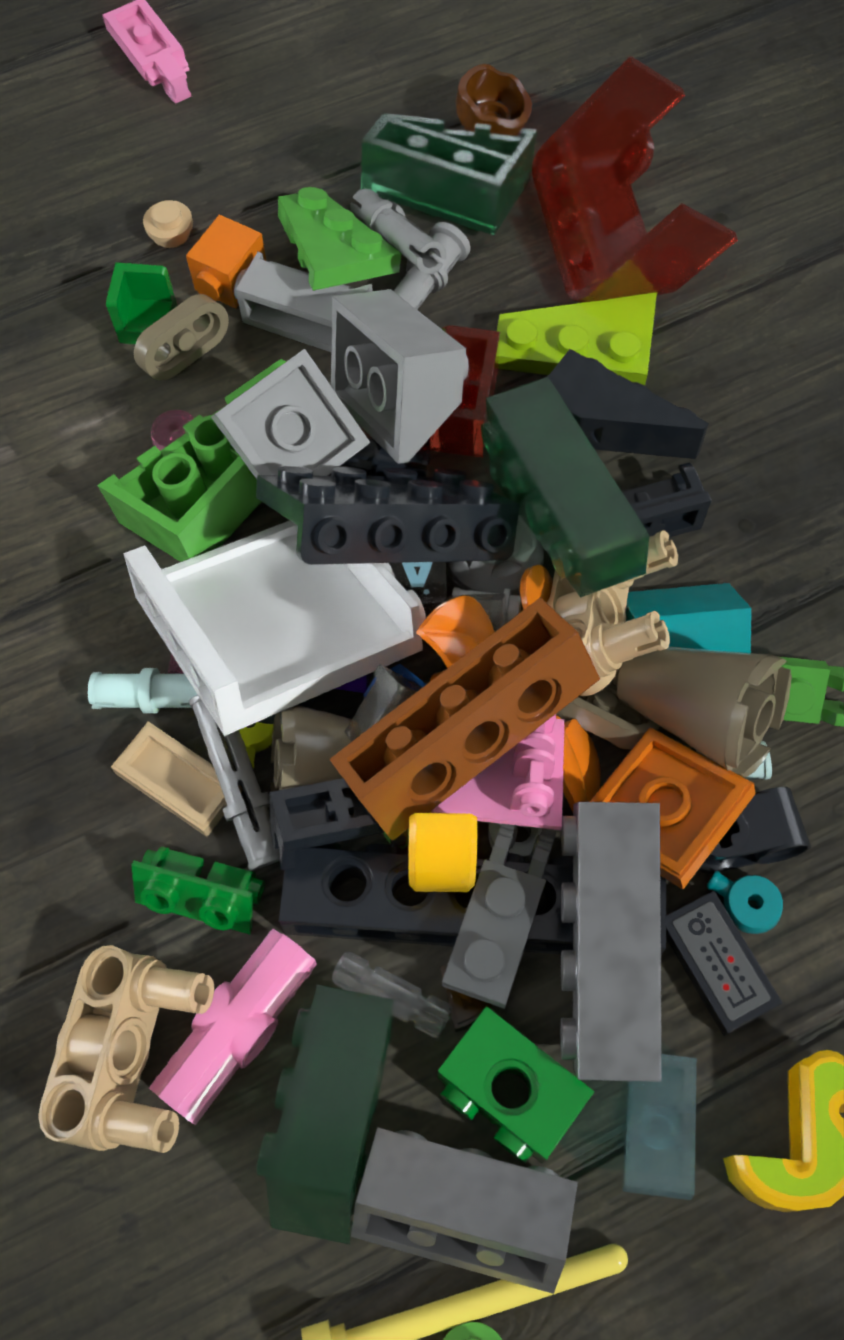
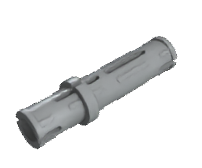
M371 189L359 190L353 196V199L362 205L360 208L356 204L351 203L350 208L354 216L366 224L372 231L379 233L386 242L411 261L419 271L424 274H433L442 268L444 264L433 257V254L435 253L440 258L446 259V249L443 244L431 238L408 220L399 205L389 200L381 199Z
M198 695L194 696L189 700V703L196 715L209 758L227 806L222 810L226 821L234 822L249 863V870H257L280 861L279 848L274 849L271 837V821L268 811L270 796L268 792H261L240 731L237 730L224 736L236 772H234L219 735L218 725ZM239 785L243 788L250 812L253 816L258 832H255L253 829L245 802L242 798V795L238 787Z

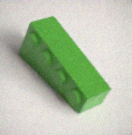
M283 359L278 360L225 397L226 404L232 402L286 361ZM198 415L183 426L185 431L183 436L161 451L154 446L137 458L140 465L122 478L118 479L113 474L97 485L120 524L180 562L221 547L262 502L256 498L257 479L211 418L212 415L205 417Z

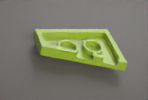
M657 292L500 314L493 350L492 368L549 375L567 351L572 349L586 358L598 360L607 369L627 380L645 386Z

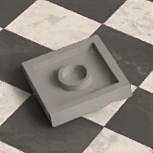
M305 349L211 416L256 479L257 475H278V468L282 466L308 468L313 470V475L327 476L332 472V468L339 467L370 443Z

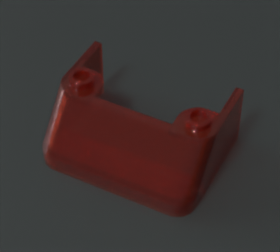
M632 56L541 146L532 165L533 181L566 293L571 299L580 303L657 292V295L673 293L738 241L735 231L683 203L648 233L646 232L631 184L651 165L654 143L649 130L685 97L683 88Z

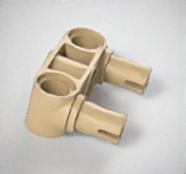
M660 531L656 535L624 546L617 543L602 545L595 538H586L572 544L559 557L547 604L578 631L600 677L598 682L580 696L593 695L605 688L615 677L617 670L621 668L623 662L657 650L662 651L669 647L670 636L664 620H660L658 612L652 611L645 616L627 622L625 613L628 590L634 580L658 570L677 565V549L673 540H669V534L666 531Z
M113 945L102 946L94 950L87 957L80 970L66 1020L58 1035L56 1053L41 1100L38 1116L40 1128L45 1136L56 1142L97 1151L114 1149L121 1144L161 1153L168 1152L178 1136V1115L173 1111L134 1103L141 1073L149 1058L150 1040L159 1008L197 1014L205 1013L209 1009L214 996L213 979L203 973L169 969L154 956L129 953Z

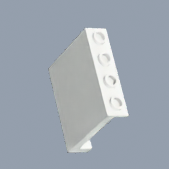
M287 521L164 569L159 567L145 545L123 553L136 599L224 736L422 651V638L416 634V631L426 619L418 595L413 590L406 591L396 580L389 563L306 564L296 554L298 525L292 521Z

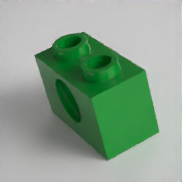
M487 1006L438 1070V1079L446 1085L440 1095L468 1119L472 1120L477 1112H479L498 1127L499 1130L493 1139L523 1164H526L531 1156L540 1163H544L595 1092ZM505 1073L520 1076L528 1087V1101L523 1106L515 1109L501 1106L493 1097L491 1084L498 1076Z

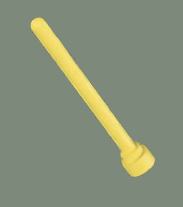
M609 1244L566 1258L554 1294L622 1272L628 1264L626 1251L618 1244ZM498 1280L346 1330L344 1323L331 1327L329 1320L301 1328L302 1340H417L554 1294L506 1280Z

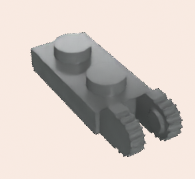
M501 824L490 859H484L442 980L443 987L505 1009L546 880L542 879L557 833L544 828L535 839L531 852L533 858L527 874L504 866L509 850L515 844L519 829L517 825Z

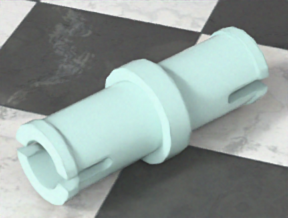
M143 668L140 674H102L101 672H93L88 682V700L92 704V709L140 708L143 713H158L160 708H191L189 700L198 695L185 674H160L158 668Z

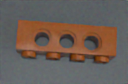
M540 597L329 760L360 802L393 841L409 828V816L415 813H429L593 686L600 680V677L578 631Z

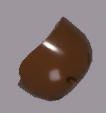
M480 64L468 70L459 81L456 110L462 126L473 137L488 143H500L512 140L521 133L530 118L532 101L520 80L513 74L500 72L489 64Z

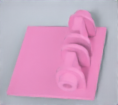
M555 714L435 807L431 813H471L477 817V821L561 830L564 719H556Z

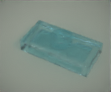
M661 1054L662 1082L628 1081L623 1170L624 1192L692 1200L695 1189L697 1058Z

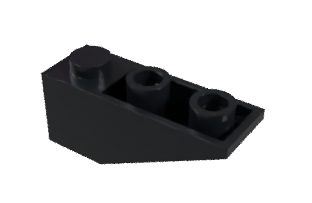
M572 349L567 351L535 392L532 424L575 448L696 459L700 453L709 425L706 421L698 418L691 410L678 407L653 394L646 386L637 382H631L607 369L598 360L586 358Z

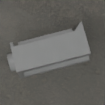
M257 252L248 269H244L239 273L235 283L234 296L238 300L243 323L331 352L332 297L372 292L373 288L371 283L355 289L346 285H338L313 291L309 284V273L273 261H264L263 254Z

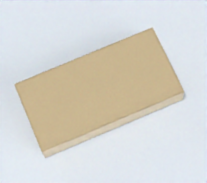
M150 722L146 723L111 766L112 770L119 777L206 837L224 816L222 809L227 806L213 765ZM239 785L238 787L241 793L243 789L242 786Z

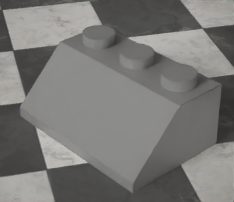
M391 289L333 296L331 387L354 420L398 464L409 462L461 404L463 381L466 379L469 370L466 348Z

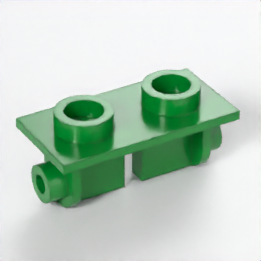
M161 846L157 851L148 849L144 854L142 862L133 861L131 867L135 903L145 905L150 910L160 914L174 913L203 921L214 929H231L251 934L253 928V903H260L265 888V880L256 878L255 871L214 862L207 879L199 877L204 866L203 858L170 850L164 846Z

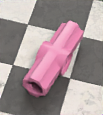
M272 929L231 983L225 981L214 990L213 1000L209 1009L203 1014H196L191 1025L193 1032L170 1058L149 1089L188 1121L196 1125L238 1068L247 1067L264 1049L277 1028L278 1019L276 1018L290 999L295 996L296 991L311 975L312 970L317 965L315 959L286 935Z

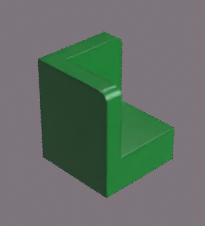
M115 263L106 299V307L119 343L135 344L140 334L146 328L177 307L166 267L160 265Z

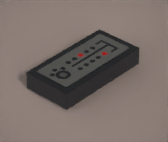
M715 891L666 915V939L723 1036L783 1003Z

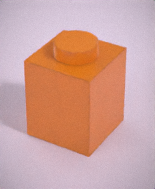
M219 214L186 255L194 289L199 294L207 295L215 301L218 300L236 309L239 303L234 296V288L239 273L244 269H248L257 252L262 253L264 261H267L262 233Z

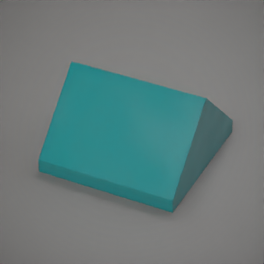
M729 583L628 592L625 612L626 622L645 616L652 611L658 612L660 620H664L670 636L669 647L751 653L752 608Z

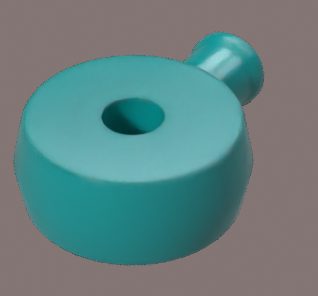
M715 871L706 885L709 890H713L724 897V908L737 929L744 933L760 934L774 928L781 918L783 911L781 893L774 883L762 876L748 875L732 881L723 876L719 871ZM748 900L756 902L758 909L751 908Z

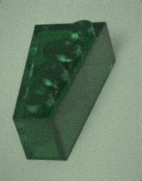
M546 377L487 397V422L481 424V434L484 445L489 453L490 475L508 499L520 504L519 515L551 557L558 575L562 579L566 578L581 598L646 574L649 534L550 379Z

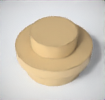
M167 200L152 205L144 215L143 224L147 235L156 244L165 248H174L188 240L193 227V219L186 205L178 201Z

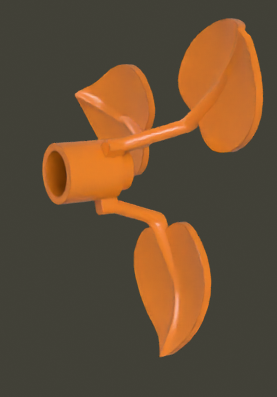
M538 564L528 567L522 575L520 596L523 610L540 597L546 603L550 598L553 579L548 570L542 565ZM460 596L442 603L430 613L416 631V634L438 653L447 668L494 633L492 623L486 611L471 596ZM443 671L434 673L431 676L430 681H432L434 678L440 675ZM577 719L567 720L564 723L563 793L573 812V804L577 802H590L599 791L601 783V768L596 748L587 730L581 727Z

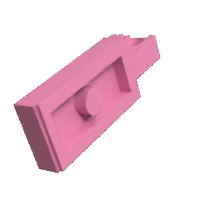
M136 0L103 14L106 29L145 81H148L152 87L162 83L166 94L175 104L192 97L186 82L187 75L185 72L189 71L183 48L146 0Z

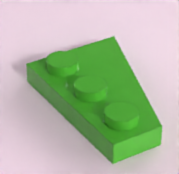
M306 187L300 189L297 194L279 196L278 217L290 243L296 244L298 247V260L301 267L308 268L309 284L313 291L399 272L401 253L386 242L379 233L372 231L357 219L351 211L346 210L329 197L326 191L319 188Z

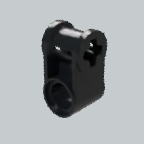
M776 787L755 793L754 797L723 836L726 842L724 847L720 848L718 843L698 871L714 874L715 871L723 872L754 864L776 863L808 851L811 848V844L791 789L788 787Z

